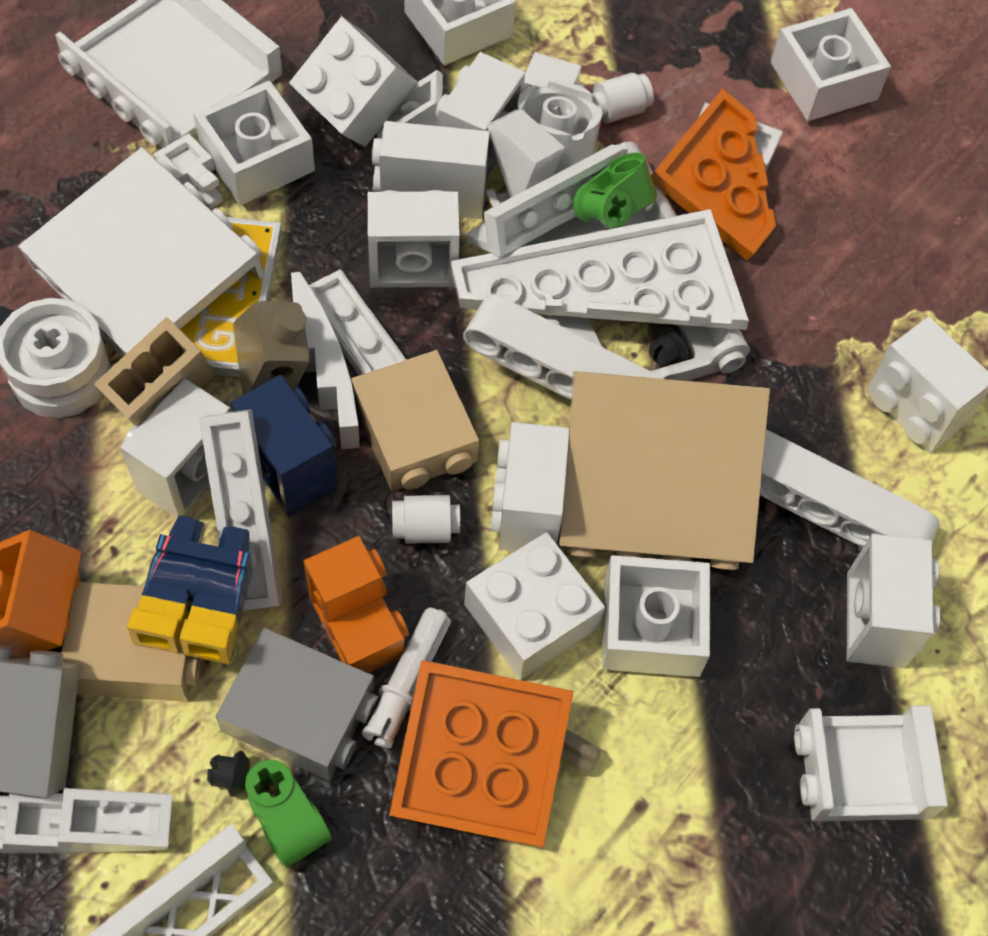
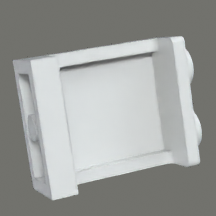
M931 705L910 706L903 715L822 716L820 708L809 709L800 723L796 725L794 732L795 749L798 755L804 756L806 772L801 777V798L805 806H810L812 822L933 819L948 806Z

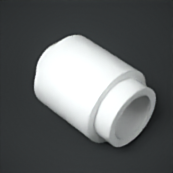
M633 72L596 83L592 93L594 95L592 102L597 108L600 104L602 108L601 120L606 124L643 113L646 107L652 106L654 101L653 88L648 77L645 74L637 75Z
M450 495L404 496V501H392L393 539H405V544L451 543V533H460V505H450Z

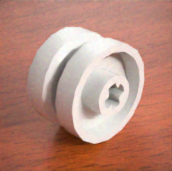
M46 298L32 301L12 312L0 327V366L8 378L13 394L24 408L39 416L63 418L82 413L95 405L103 396V393L94 383L111 368V364L98 323L86 308L66 299Z

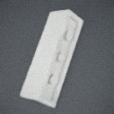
M612 144L485 211V223L467 232L468 243L503 257L576 216L573 201L577 190L581 185L587 183L608 167L612 160L624 155L625 149Z

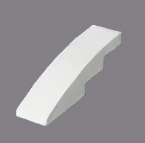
M292 272L293 302H297L302 306V311L306 316L305 331L310 358L305 372H316L320 411L338 409L341 449L360 448L353 388L340 343L323 306L301 272Z
M64 788L63 794L55 793L47 798L9 793V796H0V853H101L165 850L168 848L173 794Z

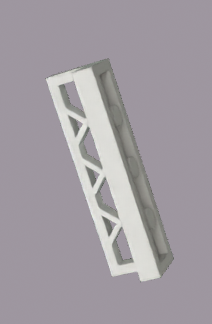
M230 824L87 936H212L271 889L274 883L248 850L244 839L235 827ZM239 860H242L257 882L241 895L220 893L223 873ZM213 882L212 892H200ZM189 900L210 901L206 923L197 930L175 929L178 911L182 905ZM218 902L229 903L216 914ZM169 916L167 928L156 927Z

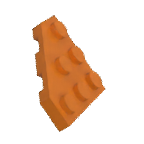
M722 88L652 173L651 177L653 183L688 213L711 209L721 240L747 261L755 254L774 229L776 222L773 209L768 208L765 189L769 185L763 154H758L755 133L758 131L755 115Z

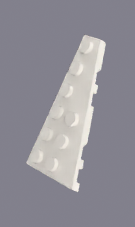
M711 209L519 247L503 257L489 253L451 261V272L460 308L478 309L486 296L498 295L536 314L739 330H747L749 322Z

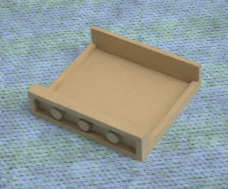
M573 371L563 513L560 534L558 535L559 546L568 547L567 554L581 557H596V549L615 551V556L644 558V553L663 555L665 560L692 561V557L711 559L710 567L737 570L739 569V562L753 563L770 388Z

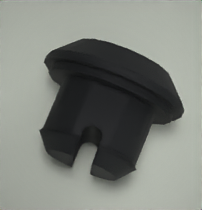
M662 327L659 331V338L650 343L649 354L652 359L657 358L656 363L658 365L667 366L673 360L685 361L688 354V345L679 331L669 327Z
M241 750L236 752L234 757L217 754L211 758L210 765L212 769H209L207 772V781L212 787L227 788L230 796L236 797L245 789L246 777L250 770L249 759Z

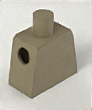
M257 301L234 321L233 328L243 395L279 375L283 377L291 389L299 384L309 365L310 358L305 331L306 316L299 303Z

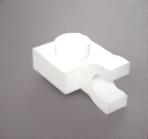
M189 133L153 154L155 159L161 156L168 162L176 173L175 178L182 185L186 182L191 183L201 194L204 204L209 210L224 202L223 196L215 188L219 185V181L212 173L215 170L213 158Z

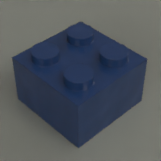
M279 375L230 402L232 412L252 409L263 481L288 517L337 490L335 471L339 467L332 451L336 447L335 439L323 422L316 424L309 415V412H311L309 403L298 387L291 389L283 377Z

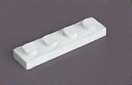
M252 409L202 416L199 418L219 541L224 527L233 526L247 529L250 532V557L253 574L248 585L243 611L280 606L283 600Z

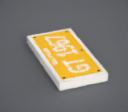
M227 217L233 226L232 231L240 238L243 235H247L260 249L262 256L259 260L265 276L259 279L249 270L180 330L201 350L215 375L240 378L233 323L254 302L269 301L282 227L281 223Z

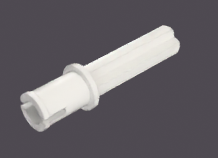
M431 607L425 609L388 684L380 687L378 693L381 698L362 732V735L368 741H371L374 735L378 736L374 742L375 745L391 748L407 711H411L421 660L432 662L451 623L450 619L446 616L447 613Z

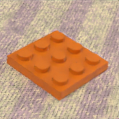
M421 660L389 815L544 848L574 691Z

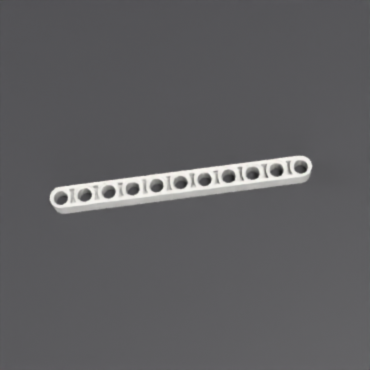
M488 295L484 298L463 333L466 344L474 351L572 400L571 384L573 371L665 379L498 295ZM766 429L760 496L862 548L872 533L932 540L933 544L940 526L939 520L934 514Z

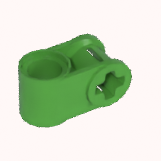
M633 152L621 155L612 160L608 167L590 181L581 185L573 201L574 213L577 218L584 222L598 220L606 227L614 229L624 226L640 210L652 204L656 200L657 193L644 154Z
M264 760L258 762L250 769L245 785L248 802L260 822L271 848L285 869L332 840L321 815L313 803L306 798L291 771L284 763L277 760ZM269 781L273 787L279 785V795L272 798L268 792L262 793L261 784Z

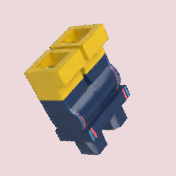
M180 515L177 517L169 536L162 534L159 536L156 553L151 561L137 609L133 608L126 628L135 645L177 654L179 653L180 646H182L184 655L230 665L248 585L253 574L250 557V532L247 529L233 526L224 527L218 546L202 543L206 530L204 522Z

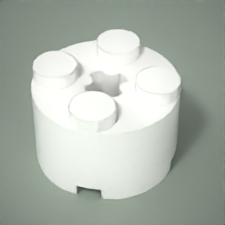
M549 81L547 88L536 89V84L531 85L522 91L517 103V109L525 111L565 147L554 175L595 154L602 118L600 104L597 108L592 102L594 95L579 85L565 81Z

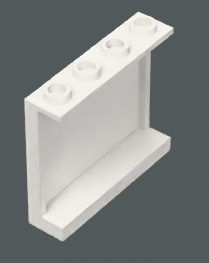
M138 0L75 43L62 32L55 34L61 52L58 54V59L63 68L72 76L77 74L85 81L94 96L99 99L105 98L112 104L115 112L123 121L134 123L151 145L156 146L158 144L161 148L166 147L188 133L194 139L198 137L194 113L269 80L272 83L283 75L279 46L222 0Z
M142 147L18 246L32 269L63 299L71 300L90 312L98 323L102 338L121 357L126 355L166 317L181 329L249 270L259 279L265 276L259 260L262 253L253 240L247 235H243L240 238L232 231V224L219 209L209 210L203 204V197L191 183L186 182L182 185L175 178L176 173L164 158L158 156L154 159Z

